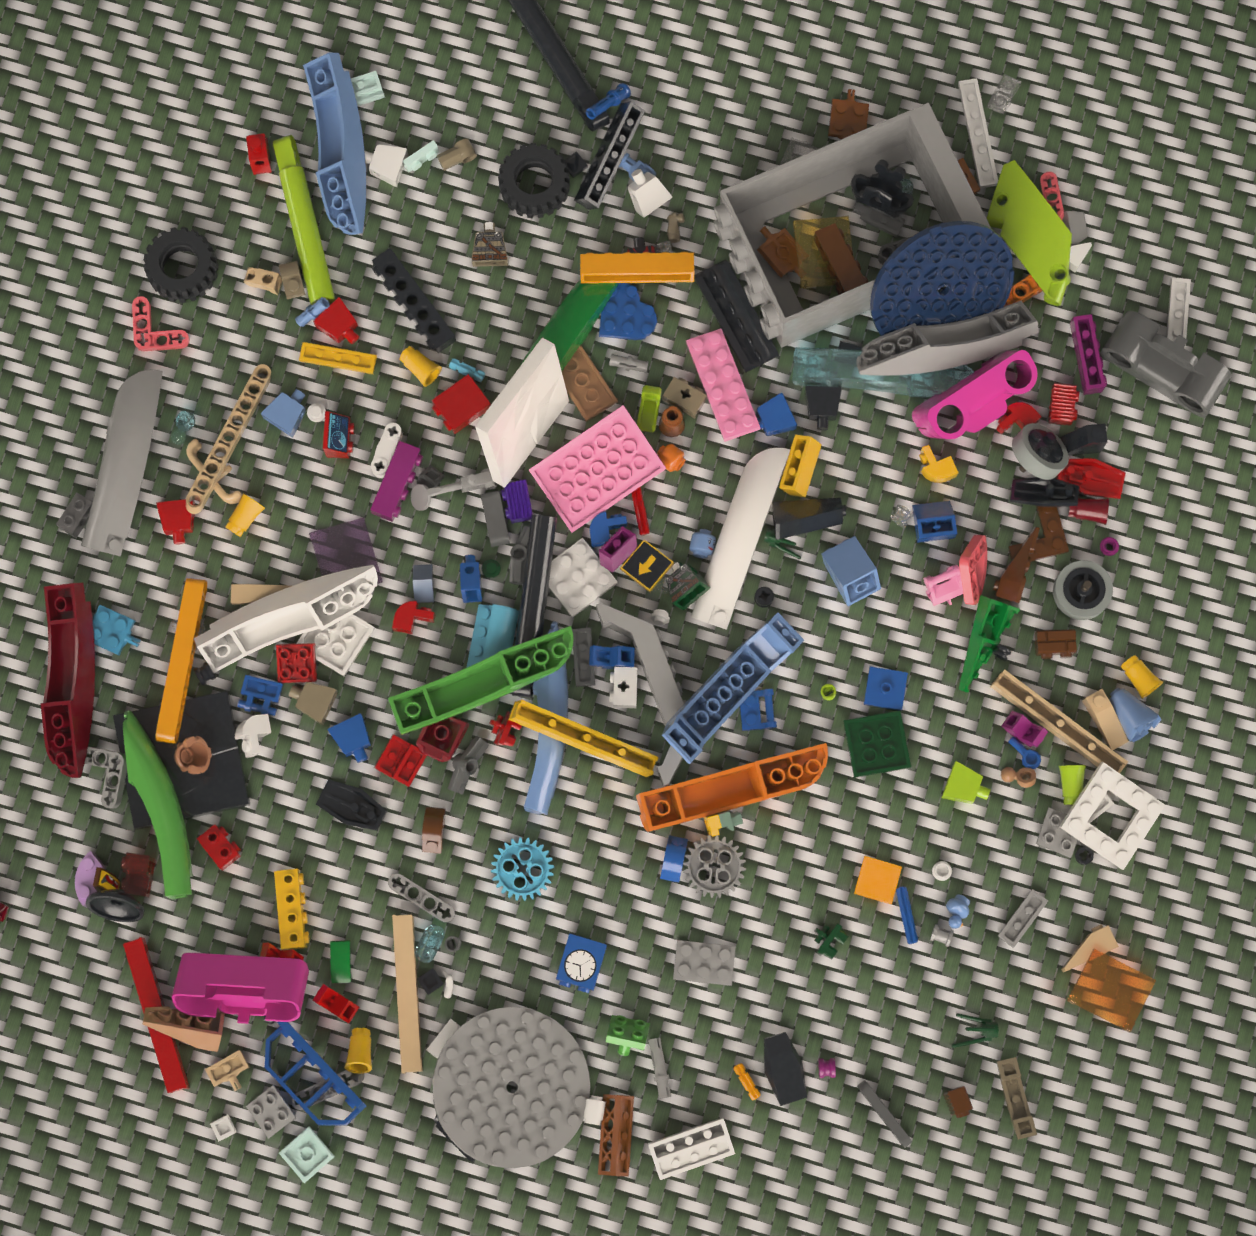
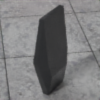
M1038 477L1014 479L1012 481L1010 502L1040 507L1078 506L1079 486L1056 478L1050 480Z
M329 779L316 803L317 806L343 824L378 831L387 813L386 809L362 789Z
M783 1032L764 1038V1073L779 1105L783 1106L807 1098L802 1060L787 1033Z

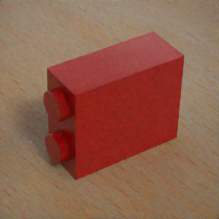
M468 374L432 399L433 407L431 408L437 416L441 415L445 420L443 424L448 431L452 430L456 434L483 415L491 406V403Z

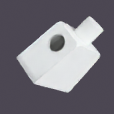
M377 145L374 153L364 151L365 163L370 164V174L397 187L404 169L403 160L408 157L407 149Z
M641 169L632 172L631 175L634 182L628 186V190L635 211L645 218L670 200L672 195L657 177L650 172L643 174Z

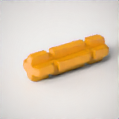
M739 1063L734 1066L733 1069L739 1075L738 1078L745 1090L749 1092L748 1095L751 1100L760 1097L761 1094L754 1087L756 1085L748 1072L746 1073L744 1065Z

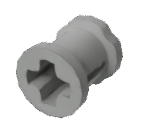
M935 924L930 940H936L949 947L954 930L948 931Z

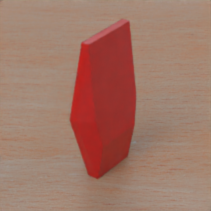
M1095 458L1069 459L1067 466L1057 475L1056 479L1079 486V492L1085 495L1120 499L1126 472Z

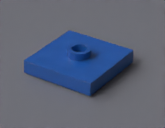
M870 666L864 705L902 711L908 673Z

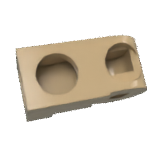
M249 267L244 283L278 295L282 278L279 273Z

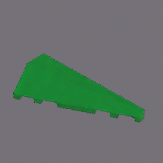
M980 595L959 690L969 692L968 687L970 683L980 675L978 673L979 669L992 656V651L996 649V644H999L1001 641V634L1005 628L1009 629L1011 625L1010 620L1014 614L1019 613V608Z

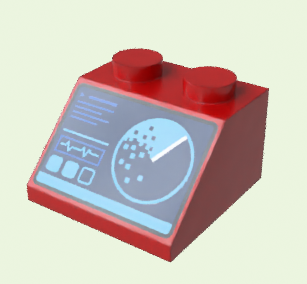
M325 411L323 450L327 458H350V453H353L354 443L351 441V434L355 432V423H352L350 417Z

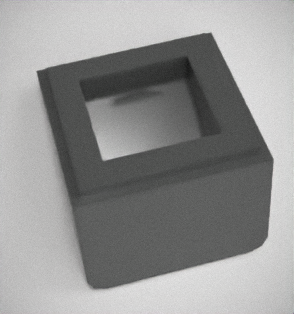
M429 465L419 475L417 484H425L429 489L434 488L440 484L445 475L432 465Z

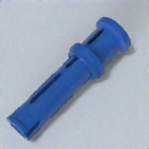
M620 83L615 90L608 91L605 98L586 109L587 117L595 119L611 106H617L623 99H628L631 96L630 88L626 84Z

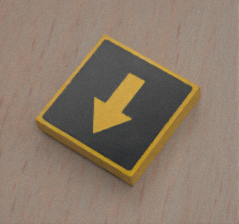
M643 540L621 566L620 570L648 592H651L674 565V562L646 540Z

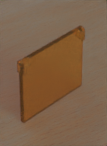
M1093 949L1067 1001L1130 1033L1156 980Z

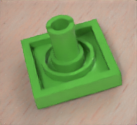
M612 1015L606 1042L619 1045L618 1053L622 1056L630 1055V1048L644 1050L650 1023L643 1020L629 1019L621 1015Z

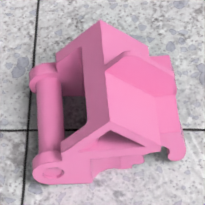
M958 565L948 567L945 572L934 577L929 575L923 578L927 588L926 594L934 606L945 601L952 605L951 599L963 594Z

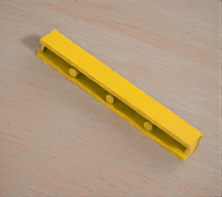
M522 699L514 702L508 719L645 777L653 775L655 762L659 758Z

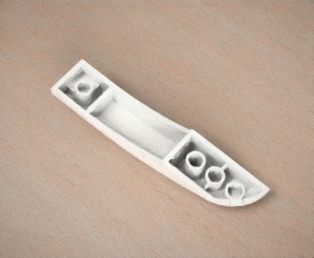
M766 449L756 454L746 464L704 578L710 589L696 600L691 615L692 618L727 630L790 449Z
M374 565L348 569L314 578L270 594L210 624V630L194 638L196 646L215 673L248 654L283 639L317 629L324 630L357 612L370 601L373 596L372 592L375 586L377 587L376 569Z

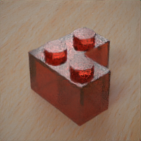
M126 852V857L123 856L121 868L126 873V878L122 879L121 889L133 896L149 898L156 859L148 855Z

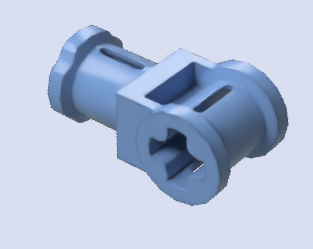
M628 153L624 154L619 168L622 167L629 172V177L633 181L634 179L631 174L637 169H641L643 174L650 172L654 176L656 175V172L649 165L642 163L640 160L638 162L634 161L629 157Z

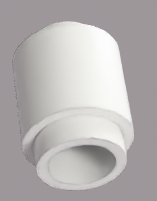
M591 1095L590 1099H586L583 1116L585 1118L584 1123L600 1125L601 1120L603 1121L606 1104L605 1101H602L603 1097Z

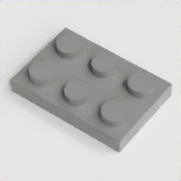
M677 940L673 980L732 986L736 946Z

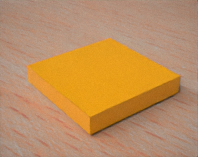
M864 856L854 894L891 905L902 867Z

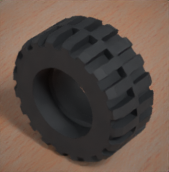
M531 143V146L528 147L523 144L520 145L519 150H516V148L511 150V155H506L503 159L504 164L500 165V174L498 175L500 193L502 194L503 201L508 203V208L512 211L516 210L520 216L527 214V218L532 219L533 215H538V218H544L543 214L551 215L554 213L553 210L555 208L559 210L562 207V201H566L567 193L570 190L569 170L567 163H564L563 156L561 154L557 155V150L554 148L547 149L545 144L536 146V143ZM533 167L546 170L552 177L550 187L539 194L523 192L517 186V178L524 170Z
M176 227L170 228L171 231L168 233L164 230L160 232L162 236L159 238L155 236L152 239L153 244H148L146 248L148 254H144L143 260L145 264L143 266L150 284L163 298L168 297L172 302H176V299H178L180 303H186V299L195 301L197 300L196 296L201 295L203 297L206 294L205 290L207 288L211 290L213 287L212 281H216L218 276L216 273L218 271L217 257L210 242L202 234L199 235L198 231L194 229L189 231L187 227H181V230H177ZM179 251L194 253L198 258V265L190 276L183 279H173L165 274L164 266L171 255Z

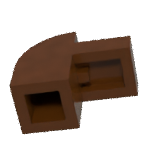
M426 807L422 829V852L442 853L446 809Z

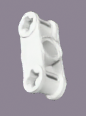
M389 423L385 427L381 440L377 445L371 463V469L377 478H384L398 442L403 438L401 427L397 423ZM394 430H396L397 434L391 436L390 432L393 433ZM383 465L384 469L378 471L376 467Z

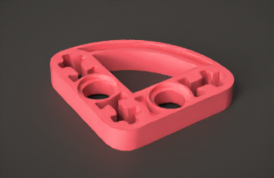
M974 535L960 557L959 567L965 604L977 605L984 588L987 571V541L985 535Z

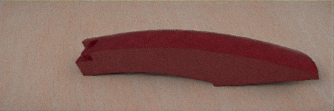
M84 582L44 587L48 623L47 679L43 703H40L44 742L52 764H56L62 774L72 778H81L90 738L95 690V646L91 601H85Z

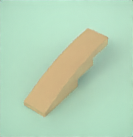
M231 584V604H250L291 586Z

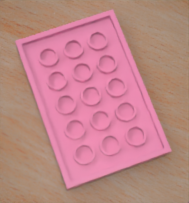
M623 405L529 469V471L566 526L573 533L667 468Z

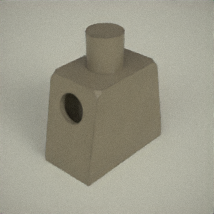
M306 682L303 689L293 685L289 692L290 697L298 700L295 707L321 725H324L338 694V691L334 688Z

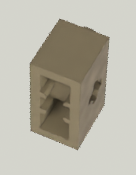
M673 377L662 396V400L695 419L706 401L707 395L705 391L699 387L693 388L688 385V381L681 377L679 379ZM686 393L689 394V398H682V395H686Z

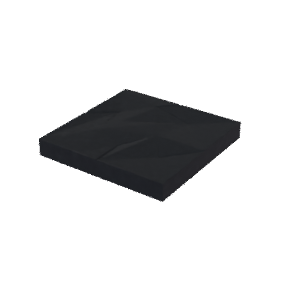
M227 691L185 701L179 737L176 744L156 741V729L161 705L132 711L155 746L168 772L184 820L250 806L238 739L235 740L236 727L230 696ZM124 713L113 715L119 751L125 754L123 722L127 718H124ZM188 737H202L208 747L211 748L212 757H210L208 769L204 773L200 772V774H190L188 771L182 772L174 759L178 743H182ZM127 772L125 783L134 829L152 827V821L136 787L129 783Z

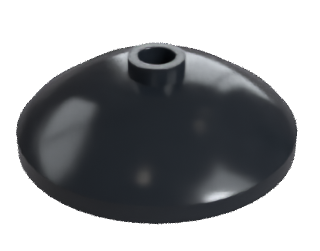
M120 889L94 892L87 897L85 903L92 913L117 922L139 921L143 918L145 912L139 901Z

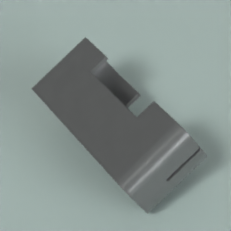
M1127 311L1101 350V356L1193 414L1205 418L1231 379L1232 373L1230 370L1204 352L1198 360L1194 354L1184 349L1188 341L1186 338L1179 335L1173 342L1163 335L1156 334L1161 325L1138 312Z

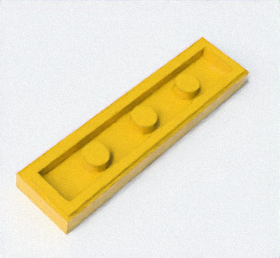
M307 342L302 343L299 357L300 362L367 374H374L377 355Z

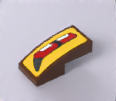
M96 867L93 887L96 891L120 888L121 881L114 874L101 867Z

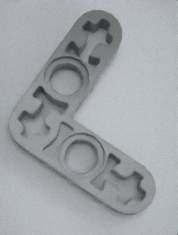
M88 746L87 753L93 755L92 758L86 757L85 764L107 768L101 797L102 805L106 808H117L122 801L127 774L126 754ZM101 753H104L105 761L101 764L98 758ZM116 760H121V764L116 763ZM116 775L118 777V784L113 786L111 780ZM109 797L113 798L114 802L109 801Z

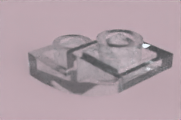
M1005 74L990 98L987 108L1004 115L1012 103V98L1020 88L1022 81Z

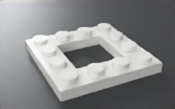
M1101 762L1059 827L1121 870H1124L1165 807V804L1104 762ZM1108 790L1137 810L1117 842L1088 823V820Z

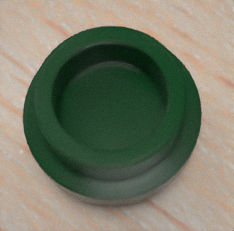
M489 559L482 565V573L487 578H496L501 572L500 564L496 560Z

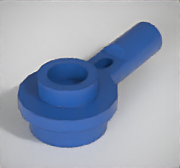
M1013 736L1008 742L1022 755L1024 767L1031 769L1039 767L1041 763L1039 753L1034 750H1027Z

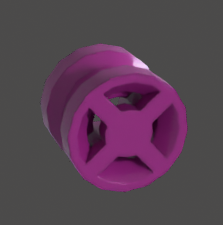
M821 1058L818 1060L819 1078H824L825 1076L836 1077L835 1058H830L829 1060Z

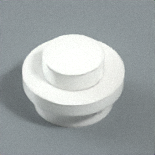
M314 403L307 410L308 418L313 422H320L325 418L326 409L322 404Z
M661 609L654 610L650 617L653 623L659 626L669 623L670 620L669 613Z
M939 861L933 866L932 874L937 880L945 881L951 876L952 868L947 862Z

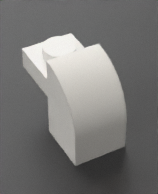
M268 714L252 716L237 727L235 740L243 739L242 750L245 752L246 758L258 755L260 753L258 737H264L271 733Z

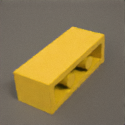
M795 434L779 488L789 495L806 498L822 446L821 443L811 436Z

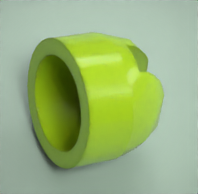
M832 684L822 686V698L828 701L833 700L836 696V688Z

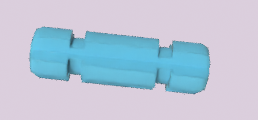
M455 358L450 361V369L458 370L459 373L465 376L469 374L471 378L474 377V380L478 382L483 381L485 372L479 369L477 371L475 367L464 362L460 363V360Z

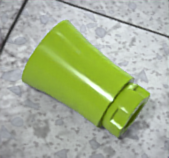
M1086 765L1059 766L1064 805H1073L1084 789Z

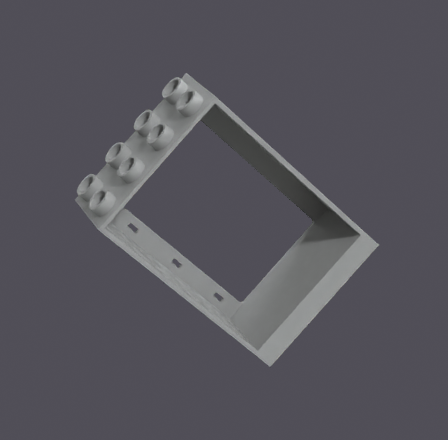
M929 103L720 191V205L714 207L717 220L713 221L714 227L721 242L730 239L729 243L732 252L729 253L731 264L736 274L745 272L748 285L744 286L751 306L755 307L761 304L764 318L760 319V324L768 340L776 337L782 348L870 310V299L875 280L804 310L787 275L780 278L757 249L767 240L760 232L765 222L851 186V180L855 174H863L870 178L872 174L878 173L875 170V165L879 160H886L889 164L888 169L912 161L943 223L971 221L991 228Z

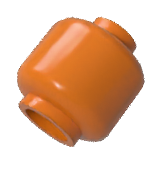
M674 444L663 445L657 452L658 457L669 472L679 471L686 461L684 452Z

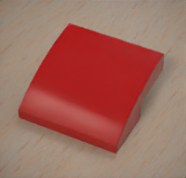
M392 734L374 769L410 787L427 755L421 753L418 747Z

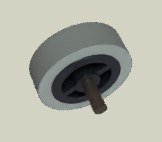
M1027 424L1012 440V449L1016 459L1021 464L1019 470L1023 473L1028 471L1038 478L1050 480L1055 478L1068 464L1069 456L1063 442L1054 432L1040 424Z
M1086 560L1076 561L1064 567L1053 585V597L1057 607L1068 617L1077 620H1088L1101 614L1109 605L1113 595V584L1107 571L1099 564Z

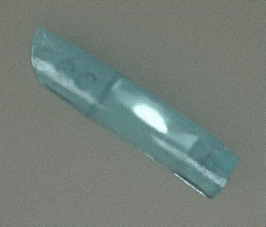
M796 347L793 356L792 381L794 385L833 386L909 395L910 397L931 398L935 394H941L974 371L968 366L962 365L939 371L908 375H860L856 362L862 350Z

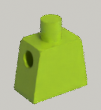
M955 761L941 798L973 804L976 796L987 800L991 789L980 785L983 776Z

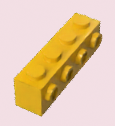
M299 869L274 871L281 950L307 948L306 943H309L310 940L309 932H305V924L308 923L307 912H303V904H306L305 892L302 893L301 885H304L303 873H300Z

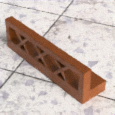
M603 1094V1101L606 1104L603 1121L601 1120L598 1175L629 1177L634 1096ZM610 1099H615L614 1108L611 1111L609 1107ZM610 1120L613 1121V1128L611 1130L608 1128ZM609 1139L612 1142V1148L610 1150L607 1149V1142ZM607 1160L610 1161V1171H605Z

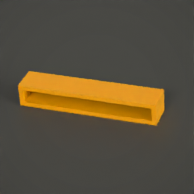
M684 251L680 253L625 252L623 254H613L608 252L604 254H580L581 283L694 282V253Z

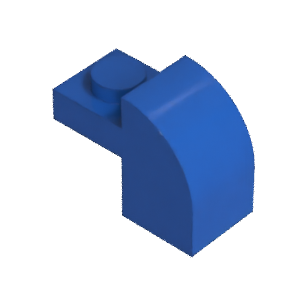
M606 511L595 516L590 525L592 548L604 546L609 541V530L627 527L626 516L615 514L607 519Z
M590 646L589 666L602 667V669L634 667L635 648L626 646L611 648Z
M669 835L660 879L679 883L688 839Z

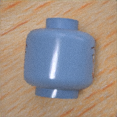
M700 529L699 532L693 533L689 547L690 551L693 552V556L708 558V556L712 555L716 538L711 535V531L706 529Z

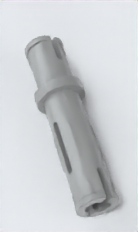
M661 1038L650 1039L648 1042L655 1072L654 1082H657L659 1099L671 1097L668 1083L670 1078L666 1072Z

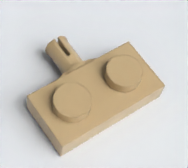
M238 1050L206 1068L205 1071L214 1087L223 1082L230 1081L234 1091L242 1088L237 1076L250 1067L241 1050Z

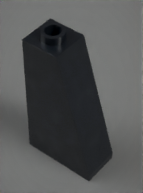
M841 497L772 502L776 540L843 524V516H846V505H842Z

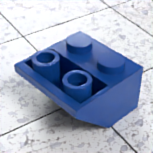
M950 501L912 505L917 543L954 539L956 537V520Z

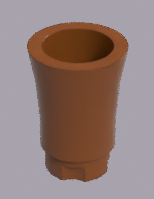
M670 406L662 413V417L659 420V429L667 437L679 436L684 431L685 421L682 412L677 407Z

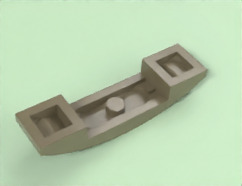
M1017 1058L998 1061L997 1067L1017 1139L1036 1136L1037 1132L1021 1081Z

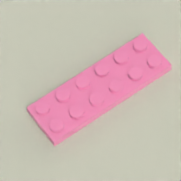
M722 329L686 340L688 350L724 442L760 430V425Z

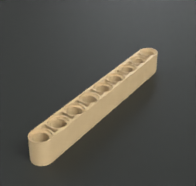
M258 365L248 380L186 497V509L188 512L198 514L204 508L270 383L271 369L267 365ZM263 373L267 375V377L260 378L258 374ZM251 389H256V390H258L259 392L256 393V394H253V393L250 392V390H251ZM249 405L250 408L245 410L241 406ZM238 420L241 421L242 424L234 425L232 422ZM226 436H231L233 440L226 441L224 438ZM223 452L225 456L218 457L216 453ZM209 468H214L217 471L215 473H209L207 470ZM206 484L208 488L200 489L198 486ZM192 500L199 501V504L194 506L191 505L190 502Z

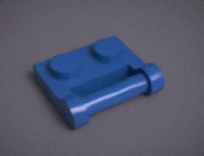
M773 689L753 691L740 705L742 731L777 728V722L774 721ZM759 697L765 698L767 722L761 723Z

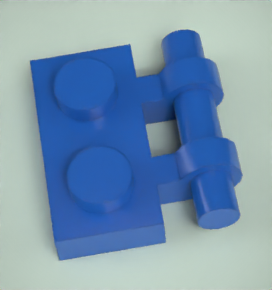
M245 675L241 694L246 695L247 700H239L238 707L244 708L248 712L252 710L260 712L261 715L275 716L277 709L270 707L271 702L279 703L283 684ZM254 698L264 700L263 705L253 703Z

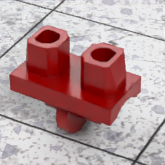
M509 711L506 712L505 717L498 715L496 721L490 720L489 724L494 726L491 733L497 734L493 742L494 744L514 746L516 737L509 734L511 727L520 730L522 725L508 720L511 713Z

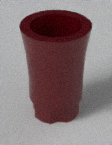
M1078 498V506H1069L1068 517H1076V519L1106 525L1109 498Z

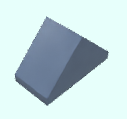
M433 564L413 565L414 600L417 603L434 602Z

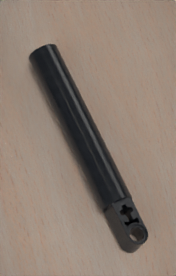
M508 0L589 130L593 132L610 124L606 111L595 119L587 117L586 109L596 104L599 99L537 0Z
M531 515L515 646L543 636L557 518ZM534 682L511 692L512 696L532 698Z

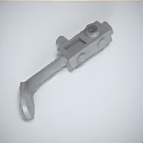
M487 468L479 474L461 477L459 482L430 489L425 484H417L411 491V503L416 510L424 511L429 507L432 496L460 489L462 493L481 488L491 490L499 484L493 481L490 470Z

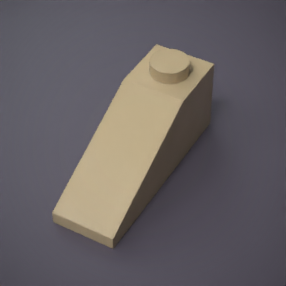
M1103 689L1091 694L1082 701L1109 748L1115 750L1128 742L1115 710Z
M1101 924L1092 928L1093 933L1086 936L1062 967V972H1066L1119 947L1109 925L1103 927Z

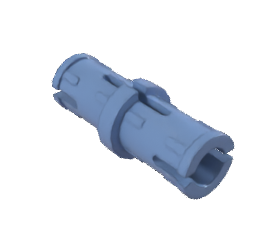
M321 297L316 303L306 307V310L295 318L296 323L300 327H304L311 320H315L321 312L330 306L328 300Z

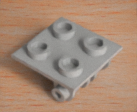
M1048 807L1036 844L1040 848H1047L1071 858L1077 839L1059 827L1066 814Z
M272 1085L246 1106L268 1139L296 1119V1113L288 1106L289 1103L285 1101L286 1098L282 1097L278 1091L279 1088H276L275 1085Z

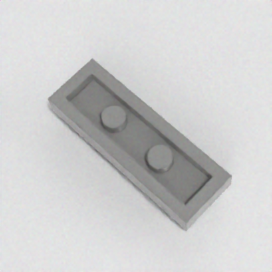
M1032 889L998 934V937L1014 948L1048 900Z

